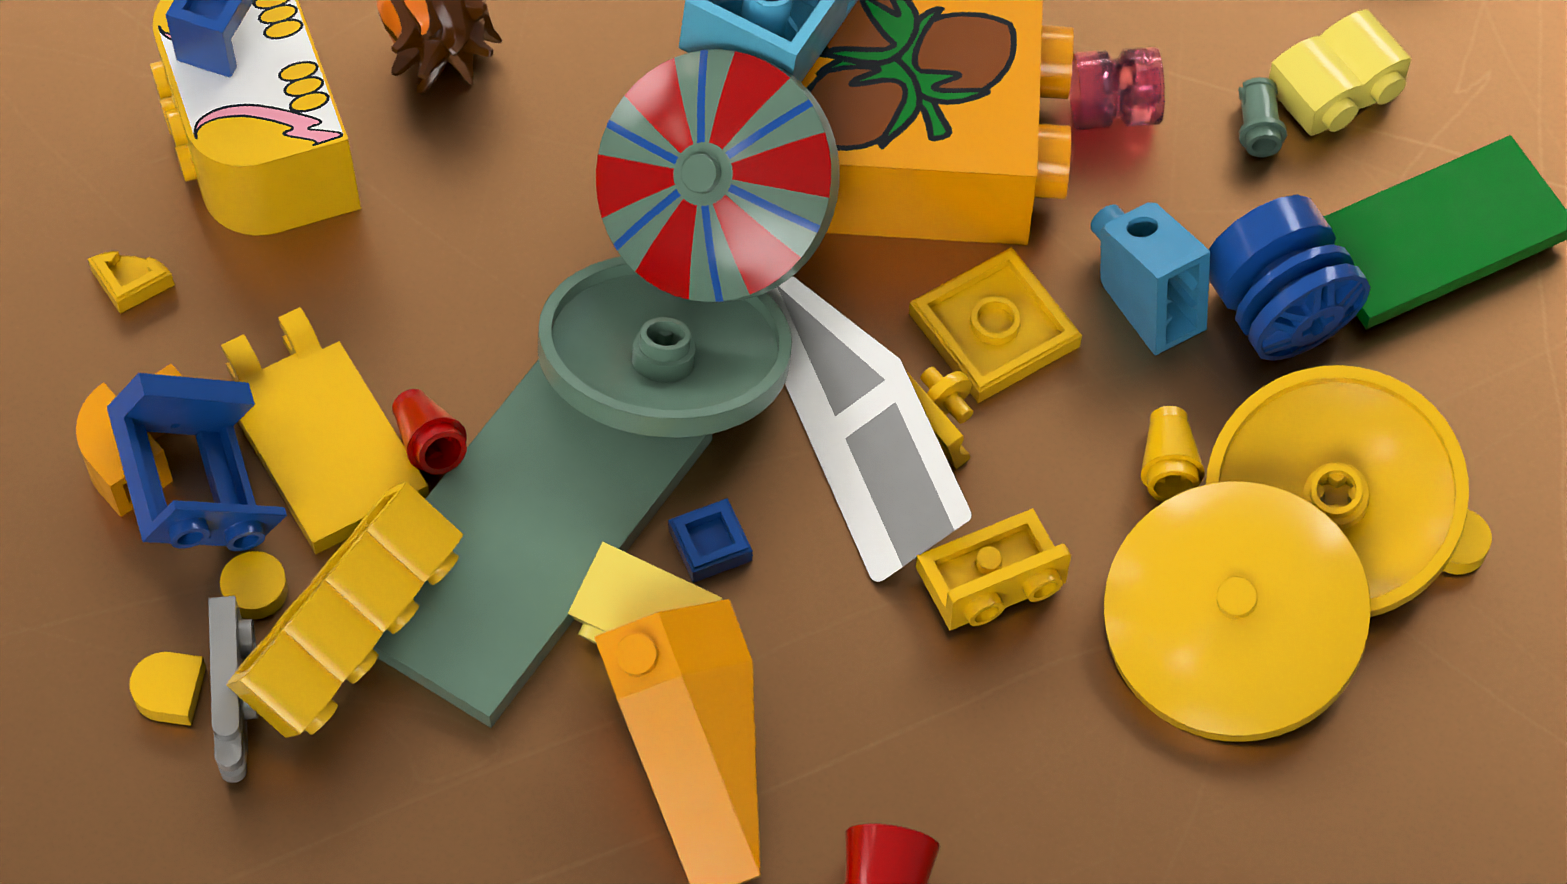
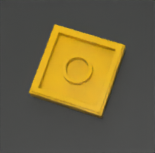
M1012 247L909 303V315L952 371H962L971 380L972 389L970 394L977 403L984 401L1081 346L1082 334Z

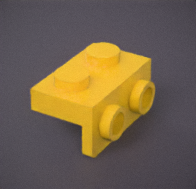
M1032 508L928 550L921 555L918 554L916 569L948 629L953 630L967 623L971 626L986 624L998 617L1004 608L1025 599L1037 602L1052 596L1067 581L1071 554L1065 544L1054 546Z

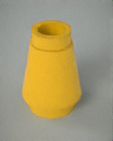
M1163 406L1151 413L1141 469V480L1148 488L1149 494L1156 500L1164 502L1179 493L1199 487L1205 476V470L1190 423L1188 422V415L1185 410L1177 406Z

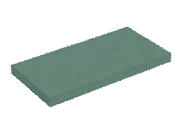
M538 359L469 444L462 462L456 468L447 472L426 497V500L464 534L453 550L459 556V559L438 583L431 585L426 581L413 599L419 604V608L404 627L395 634H391L388 630L382 634L373 647L379 654L378 659L492 728L575 620L568 614V611L602 541L627 552L710 444L712 434L681 438L654 437L626 432L597 422L573 408L559 396L546 379Z

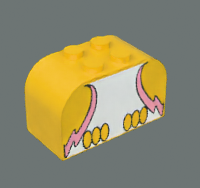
M160 0L153 16V33L161 61L151 63L150 68L160 97L159 101L169 134L172 135L176 146L175 151L184 180L187 182L197 179L204 203L214 219L232 231L246 235L264 236L361 209L349 139L299 1L253 0L251 7L231 39L237 68L231 77H225L176 60L165 15L174 0Z

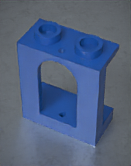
M138 373L107 406L142 542L171 543L175 548H191L197 545L227 546L232 551H245L260 545L265 540V536L287 516L285 507L260 506L255 503L234 425L255 405L249 383ZM147 432L196 436L214 503L173 500L167 505Z

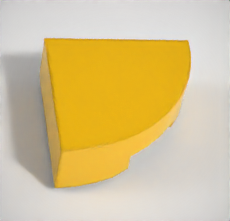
M109 251L88 258L91 271L120 314L175 286L171 272L161 262L151 257L145 259L137 256L120 255L119 251Z

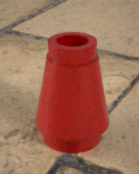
M409 389L399 394L393 402L392 412L410 463L417 469L435 475L444 474L456 468L464 459L467 451V434L464 426L419 389Z

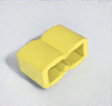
M1365 9L1346 16L1329 27L1320 36H1314L1301 41L1283 52L1272 62L1269 79L1273 80L1277 86L1276 97L1303 129L1312 136L1322 133L1327 129L1331 132L1338 131L1355 118L1359 109L1368 107L1376 102L1379 105H1384L1396 98L1406 85V76L1411 57L1371 12Z

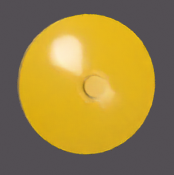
M1332 365L1307 368L1287 374L1260 388L1235 410L1224 425L1213 447L1206 476V485L1220 482H1252L1280 488L1301 497L1324 512L1346 535L1360 559L1369 588L1370 617L1384 614L1409 602L1438 578L1457 549L1468 511L1469 478L1461 446L1446 419L1431 402L1409 385L1381 372L1354 366Z
M1252 482L1212 483L1192 488L1164 501L1142 518L1127 535L1112 562L1106 582L1104 595L1106 635L1110 652L1125 683L1134 695L1161 719L1188 733L1208 739L1227 742L1264 740L1288 733L1309 723L1330 707L1347 688L1358 669L1367 643L1370 624L1369 588L1363 566L1352 544L1341 529L1313 504L1293 493L1265 484Z

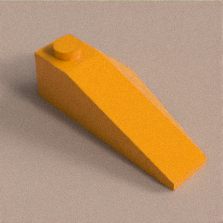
M730 599L656 612L594 636L617 701L689 883L743 884L761 877L759 796L757 794L756 774L757 738L753 687L755 686L754 662Z

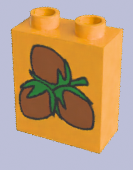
M858 0L801 82L811 92L825 113L833 131L838 150L840 166L838 199L833 218L826 233L1028 245L1034 197L1066 199L1071 156V126L1039 124L1040 98H1069L1073 64V27L1042 25L1043 0Z

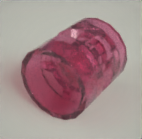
M1156 46L1123 48L1118 58H1112L1106 50L1073 52L1069 99L1072 120L1076 130L1110 128L1115 118H1121L1127 127L1161 124L1165 107V83L1161 55Z

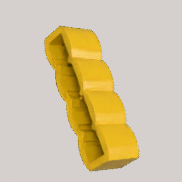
M407 482L390 488L362 519L351 536L321 568L310 585L284 612L269 634L243 661L226 686L285 738L299 735L304 730L310 735L314 734L336 711L338 704L332 698L346 679L351 684L356 683L374 665L379 654L373 647L386 630L391 634H395L414 616L419 608V604L413 599L423 584L428 581L431 585H435L453 568L459 559V556L453 550L464 534Z

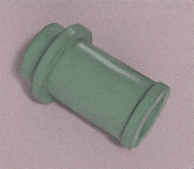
M1263 77L1251 78L1243 82V87L1238 89L1244 123L1239 130V141L1249 154L1256 157H1267L1276 154L1282 148V143L1287 137L1286 126L1279 120L1276 98L1277 86L1275 82Z

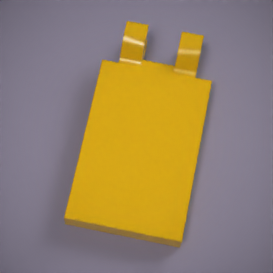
M299 307L278 317L279 324L286 334L282 336L283 343L291 354L290 356L262 369L255 352L244 334L222 344L221 347L229 361L226 363V367L235 382L249 383L255 403L238 421V424L316 555L348 539L362 519L390 488L407 482L425 499L429 495V488L420 471L410 463L404 445L340 341L322 349L302 308Z

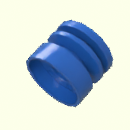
M1298 194L1279 197L1254 208L1234 221L1215 239L1209 248V282L1227 309L1237 310L1236 322L1243 333L1248 335V339L1259 357L1265 360L1277 361L1297 356L1315 348L1335 335L1357 315L1366 303L1371 289L1367 278L1360 268L1354 266V262L1346 248L1334 245L1336 236L1312 199Z

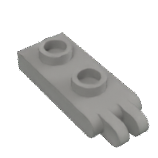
M225 596L208 598L211 713L216 763L222 778L227 782L235 783L241 781L247 773V719H257L259 714L226 684L243 661L256 648V635L253 619L242 620L236 597Z

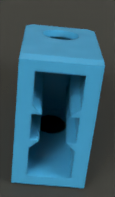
M1146 203L1127 213L1116 204L1102 208L1094 216L1090 225L1091 231L1101 241V282L1104 289L1152 353L1156 356L1207 330L1210 251L1157 203Z

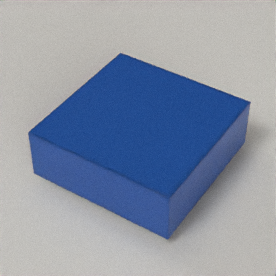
M728 498L668 520L669 533L693 583L753 561V550Z

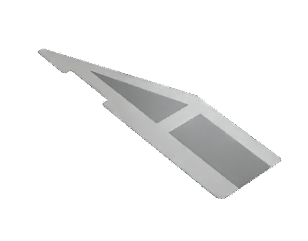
M792 276L781 285L767 292L781 308L791 331V357L785 385L869 576L872 580L881 582L917 558L918 554L921 555L970 521L972 512L901 359Z

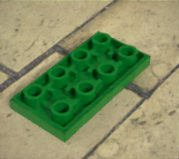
M1511 135L1323 216L1336 236L1334 245L1346 248L1354 262V266L1360 268L1371 287L1366 303L1356 315L1365 329H1369L1567 240V209Z

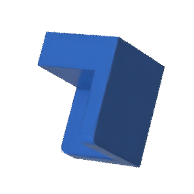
M174 0L165 15L176 60L225 77H231L237 68L231 39L251 7L253 0Z

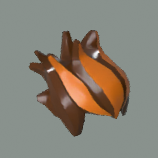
M377 0V9L382 23L394 42L391 49L397 54L391 73L394 76L401 75L418 62L420 64L418 77L421 78V81L417 86L416 92L422 95L438 79L448 62L469 84H473V54L491 57L493 49L484 40L492 43L502 42L501 37L493 28L486 0Z

